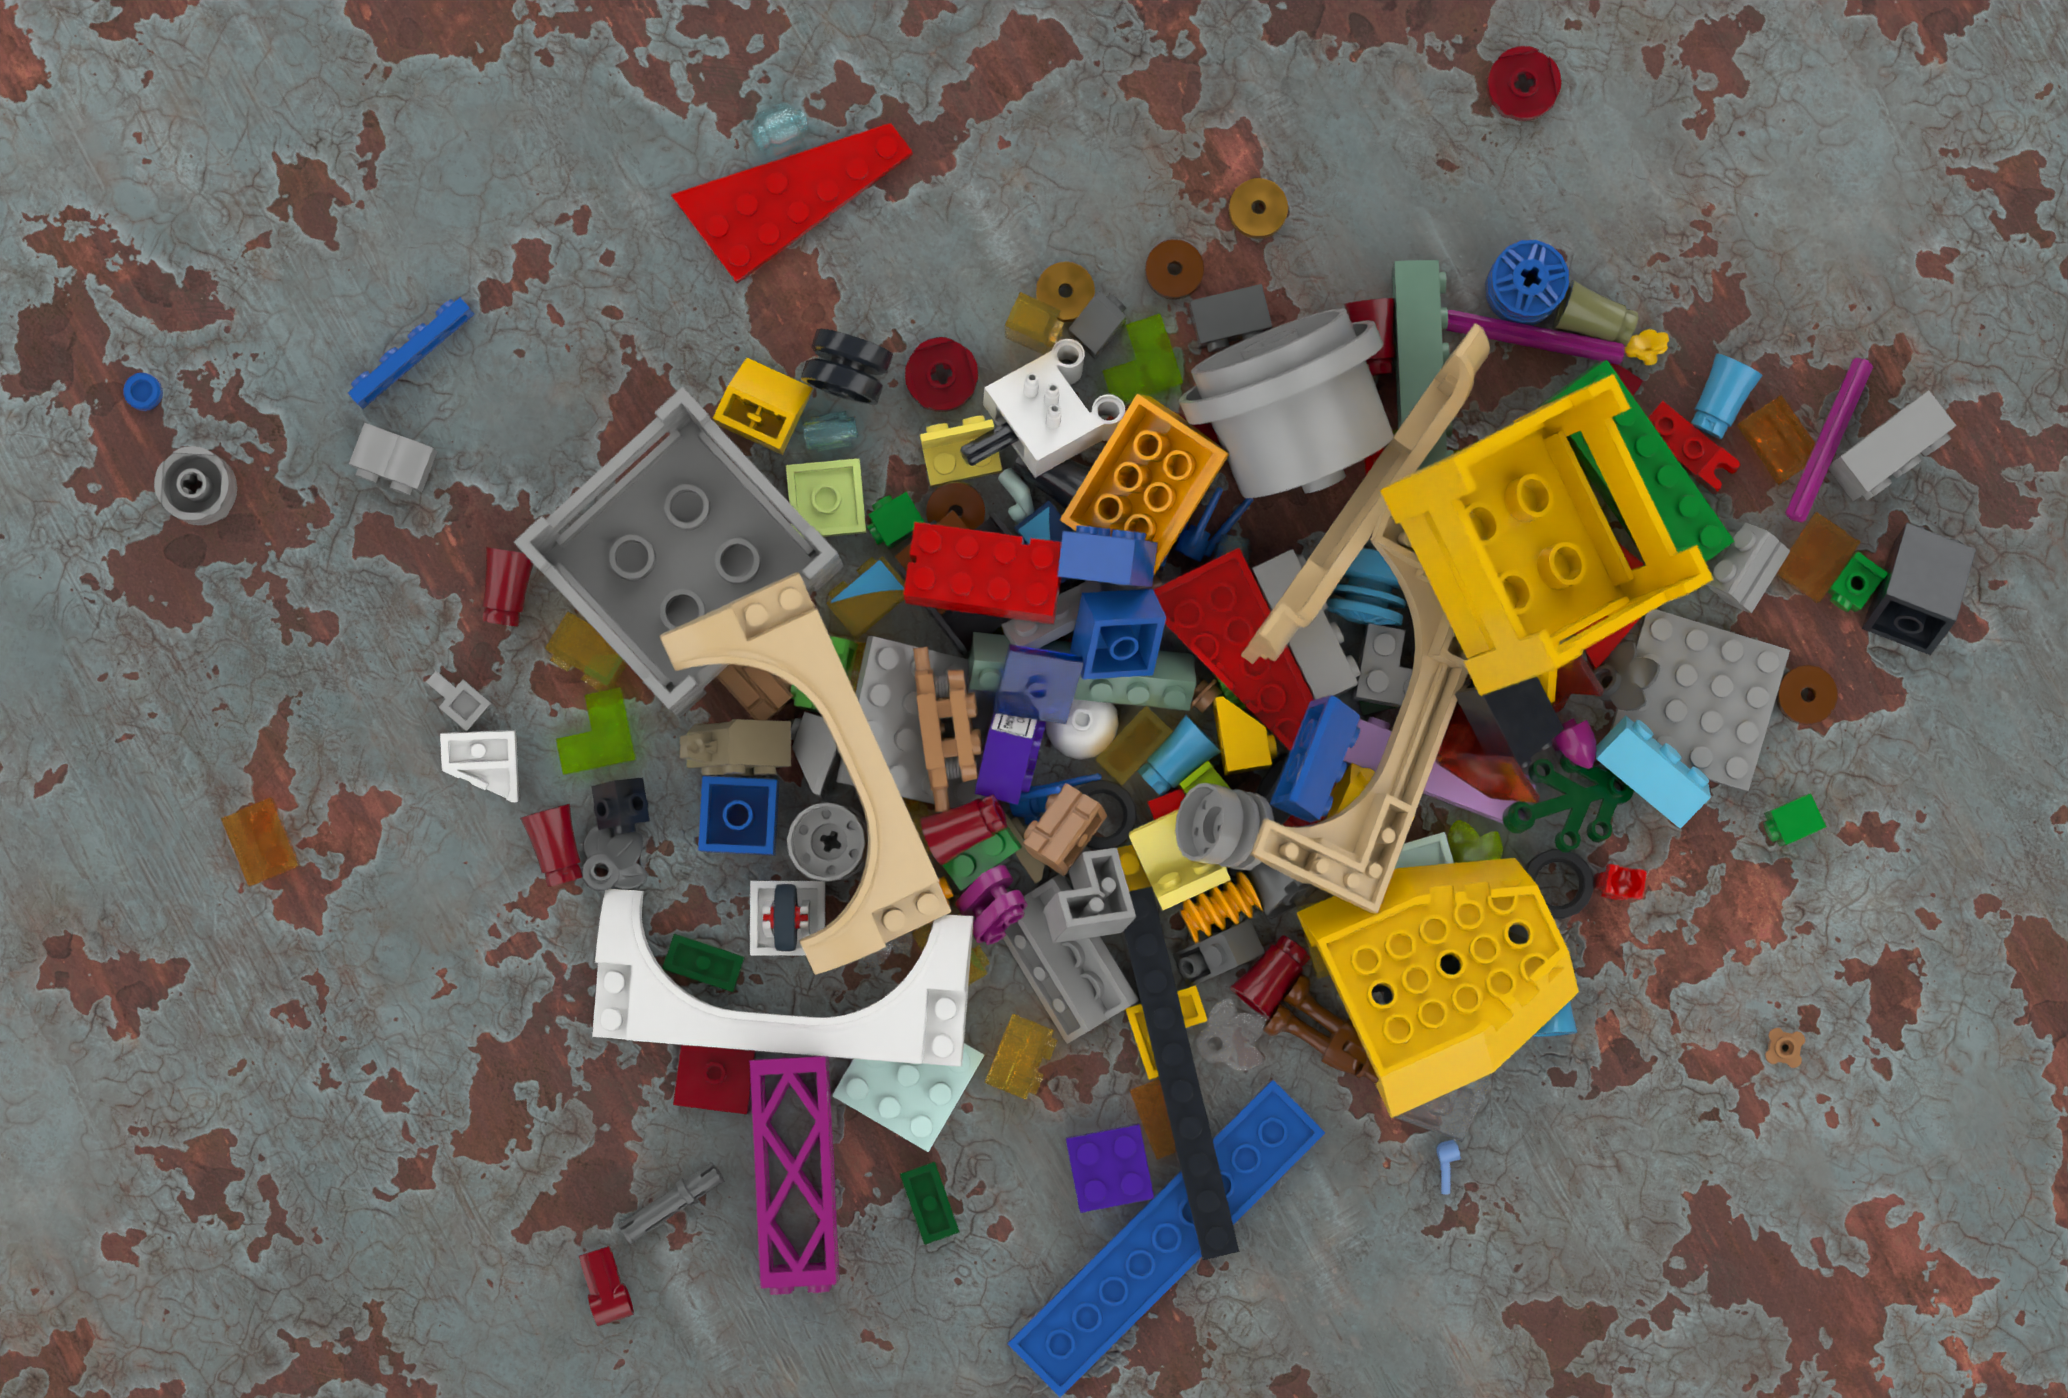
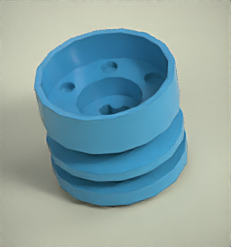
M1362 548L1343 575V577L1349 579L1348 584H1337L1332 592L1344 597L1345 600L1328 599V608L1326 610L1358 624L1400 626L1403 615L1388 609V607L1404 608L1406 606V600L1391 594L1392 588L1401 589L1398 580L1379 551Z

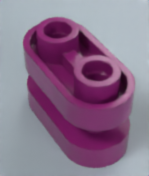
M1005 865L996 866L981 874L955 902L962 916H975L976 920L973 922L972 935L977 943L985 942L987 945H992L1000 941L1006 935L1005 930L1025 915L1023 911L1028 904L1021 891L1013 890L1008 892L1006 890L1012 884L1013 878Z

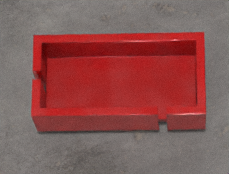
M915 522L910 548L912 563L908 562L903 593L905 602L911 605L1055 624L1061 584L1058 570L1062 542L1030 538V544L1025 545L1021 536Z

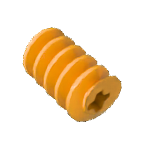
M1241 871L1236 873V885L1229 880L1223 883V891L1216 886L1209 889L1210 897L1201 893L1196 895L1195 904L1190 899L1182 902L1183 909L1180 912L1195 944L1199 942V930H1202L1208 937H1211L1212 924L1214 923L1224 931L1226 930L1225 918L1227 917L1237 925L1240 924V911L1249 919L1253 917V905H1256L1263 912L1251 882Z

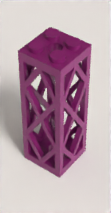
M810 1056L750 1060L760 1287L769 1288L770 1295L792 1294V1291H795L794 1287L807 1286V1293L829 1292L832 1289V1285H836L840 1280L829 1057ZM817 1072L818 1102L798 1073ZM783 1074L766 1105L765 1075ZM790 1085L816 1121L796 1159L771 1124V1120ZM819 1136L823 1199L802 1170ZM768 1143L788 1171L772 1203ZM794 1183H796L821 1220L801 1257L775 1220ZM824 1235L826 1262L809 1263ZM773 1243L788 1264L774 1265Z

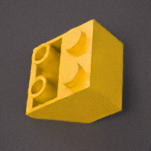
M746 358L729 383L713 416V420L716 425L783 455L812 394L813 387Z

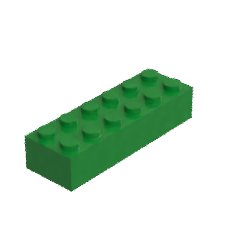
M1607 360L1596 363L1538 405V407L1546 405L1614 374L1630 409L1613 416L1612 419L1677 552L1698 546L1706 563L1734 542L1732 536ZM1578 431L1567 436L1568 442L1582 470L1635 543L1582 432Z

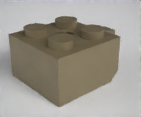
M734 719L731 722L697 723L691 727L687 735L680 736V758L687 760V768L702 769L703 776H722L724 774H733L734 777L775 775L776 768L791 766L790 721Z

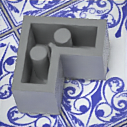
M1368 624L1364 628L1358 661L1361 675L1356 678L1358 684L1353 689L1352 700L1401 708L1413 670L1399 667L1405 630Z
M1117 848L1082 852L1069 869L1074 890L1057 892L1044 907L1053 943L1122 933L1136 918Z

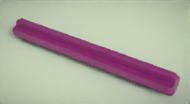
M1447 310L1448 327L1445 329L1446 331L1467 334L1476 323L1483 329L1487 339L1598 361L1607 360L1609 363L1621 364L1623 361L1625 345L1622 343Z
M1856 357L1852 360L1785 511V515L1794 522L1803 523L1806 521L1873 369L1869 361L1864 358Z

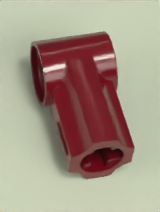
M607 1246L580 1255L579 1260L590 1292L588 1294V1301L596 1325L602 1326L634 1315L628 1289L625 1283L621 1282L611 1247Z

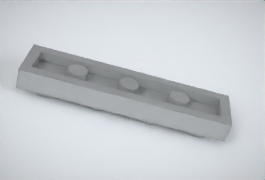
M1087 580L1059 595L1055 624L1012 619L1002 624L1003 631L1018 654L1023 657L1074 631L1082 593L1151 589V587Z

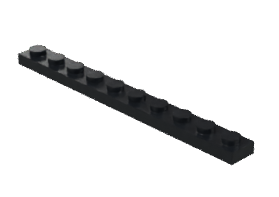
M1150 886L1129 891L1136 918L1126 927L1124 934L1202 1260L1237 1253L1240 1251L1153 889Z

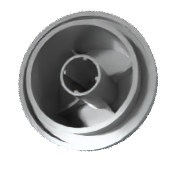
M1343 308L1323 311L1285 323L1212 355L1191 370L1196 386L1184 393L1179 399L1189 424L1211 422L1221 447L1229 453L1227 462L1241 495L1245 498L1267 496L1298 486H1302L1304 493H1311L1332 486L1346 477L1344 468L1372 455L1394 438L1366 361L1383 347L1380 334L1374 321L1351 323L1346 309Z

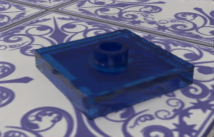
M1009 644L993 703V713L1067 724L1083 666V656Z

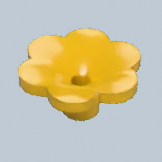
M1653 329L1644 330L1639 335L1631 337L1630 342L1625 347V354L1628 357H1637L1643 360L1645 365H1653L1658 361L1657 355L1664 353L1668 349L1669 336L1665 332L1657 333Z

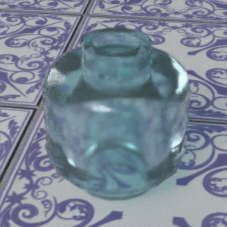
M786 102L760 111L755 116V124L751 125V133L760 151H767L773 156L781 155L801 146L805 139L804 131L808 129V122L802 110H795L792 105Z

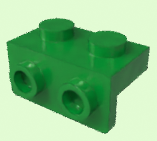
M1007 827L1002 831L996 832L994 837L960 853L944 864L943 867L960 891L970 886L981 874L996 867L1021 849L1022 845L1010 828Z

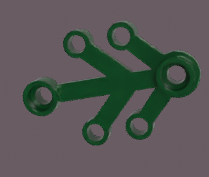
M1563 754L1560 758V765L1565 772L1571 774L1576 772L1596 785L1584 788L1555 772L1549 760L1540 758L1528 768L1531 780L1536 783H1545L1565 795L1533 805L1523 801L1515 802L1504 810L1502 820L1507 830L1515 834H1521L1534 825L1535 820L1571 809L1562 831L1555 836L1556 847L1561 852L1568 853L1580 845L1581 838L1578 832L1591 802L1602 799L1596 819L1589 823L1586 829L1589 839L1600 843L1612 834L1610 821L1616 806L1628 802L1633 796L1634 790L1610 770L1605 772L1594 765L1589 769L1579 765L1573 766ZM1537 765L1544 768L1545 776H1541L1537 772ZM1614 780L1620 785L1621 791L1615 789ZM1518 810L1525 814L1526 821L1520 819ZM1596 825L1602 827L1604 832L1603 836L1599 835L1596 832ZM1564 835H1568L1571 838V846L1564 842Z

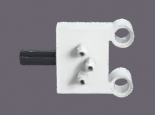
M1063 339L1054 345L1052 351L984 387L983 405L998 427L962 446L960 452L966 464L974 466L1012 445L1036 478L1100 441H1108L1125 414V405L1119 397L1106 394L1094 401L1092 412L1087 410L1070 386L1076 383L1082 376L1085 351L1078 341ZM1068 359L1073 361L1074 363L1068 365L1063 364L1060 361ZM1110 415L1113 416L1115 419L1108 421L1102 419L1100 416Z

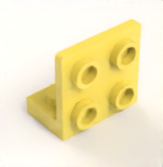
M974 416L962 420V426L949 428L948 423L936 424L927 427V433L920 434L931 487L940 486L950 481H963L1002 472L999 452L974 466L966 464L960 452L962 446L993 430V419L985 421L984 416Z
M1179 809L1128 833L1162 910L1231 880L1226 867H1222L1219 864L1191 861L1183 856L1177 845L1175 834L1176 817Z

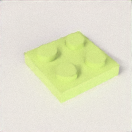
M859 458L786 465L789 503L822 537L867 533Z

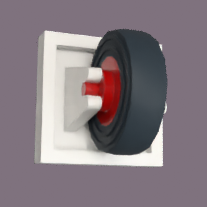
M750 881V955L806 956L799 940L825 928L826 881Z

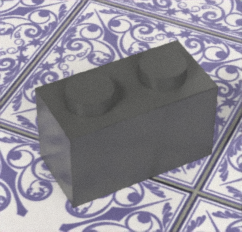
M1262 284L1191 300L1189 303V311L1199 349L1208 347V352L1224 350L1230 347L1229 342L1240 339L1245 340L1272 328Z

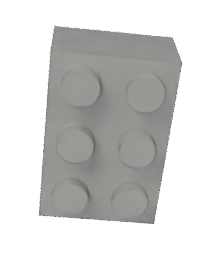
M1928 390L1831 462L1828 470L1852 501L1861 496L1867 501L1892 484V481L1888 478L1890 475H1893L1896 479L1920 463L1922 460L1918 456L1919 453L1926 457L1948 442L1951 437L1947 432L1953 429L1956 424Z

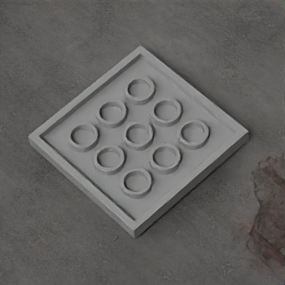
M1657 609L1648 612L1643 617L1635 644L1636 658L1654 660L1660 665V671L1656 681L1649 688L1643 690L1647 700L1646 705L1635 711H1624L1616 708L1610 731L1625 715L1633 722L1640 720L1651 729L1654 734L1652 738L1662 746L1665 743L1671 745L1682 758L1680 761L1689 769L1694 766L1702 771L1709 781L1748 792L1790 650Z
M868 636L855 695L901 797L935 805L933 790L930 789L928 770H926L916 698L917 689L914 674L916 667L913 648L918 647L875 636ZM928 650L930 666L934 671L935 677L937 676L939 679V675L941 678L943 675H948V670H964L968 693L975 692L978 714H976L977 717L972 718L973 730L980 729L983 746L982 754L977 755L976 759L979 776L989 728L998 698L1003 695V692L969 689L968 659ZM937 683L938 698H942V697H940L939 688H938V683ZM944 683L945 697H947L946 688H945V683ZM953 716L941 718V723L945 725L943 738L955 736ZM841 758L836 782L854 786ZM952 766L953 779H951L949 769L950 779L949 788H947L950 808L953 809L977 798L980 799L981 795L974 794L978 779L963 782L960 767V778H958L956 768L955 779Z

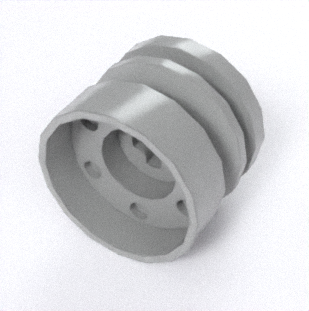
M1210 783L1198 784L1189 790L1181 802L1176 817L1175 834L1177 845L1183 856L1191 861L1219 864L1222 867H1232L1237 870H1251L1261 863L1260 860L1251 855V851L1263 820L1269 819L1274 822L1272 808L1267 799L1258 793L1231 790L1228 787Z
M828 802L811 805L800 812L790 825L787 838L789 856L796 868L809 878L821 881L848 879L860 872L866 865L868 853L867 821L861 813L850 806ZM838 833L837 840L841 842V847L832 848L829 851L830 844L825 839L827 836H834Z

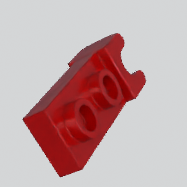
M1664 401L1648 417L1681 466L1710 493L1717 495L1722 487L1721 481L1714 474L1715 469L1722 468L1730 474H1735L1740 468L1741 464L1724 448L1716 445Z
M1607 864L1605 872L1595 874L1593 889L1602 890L1601 897L1620 901H1623V899L1628 900V898L1642 900L1647 871Z

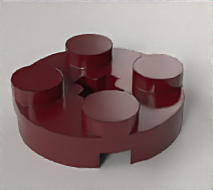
M1517 46L1505 51L1493 63L1487 77V93L1492 105L1502 117L1511 118L1516 121H1531L1543 116L1553 107L1561 90V74L1555 61L1550 56L1548 58L1544 53L1539 52V49L1531 46ZM1519 75H1525L1526 80H1533L1534 85L1529 87L1527 93H1523L1521 89H1516L1514 83L1519 80Z
M947 337L928 339L917 346L907 361L905 367L906 386L912 398L924 409L936 412L956 410L971 399L975 393L978 382L976 360L969 349L953 339ZM943 365L945 370L952 371V376L947 378L946 384L941 385L938 380H932L931 375L936 373V366Z

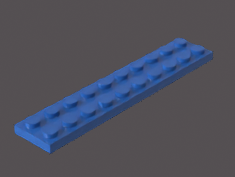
M1273 1079L1213 1138L1233 1225L1325 1134L1311 1117ZM1181 1170L1154 1196V1199H1151L1007 1343L1059 1397L1202 1257Z

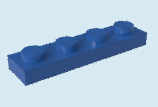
M461 297L455 302L450 299L441 305L436 311L437 317L427 326L425 323H422L414 328L407 336L409 339L407 343L400 349L393 347L387 351L379 360L380 366L371 373L369 371L363 372L352 382L353 388L348 394L362 409L475 315Z

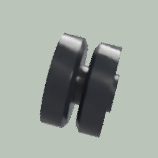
M822 328L817 329L811 348L815 354L824 359L806 360L801 380L836 397L864 404L877 405L883 385L878 379L869 374L883 375L888 373L893 353L877 344L846 333Z

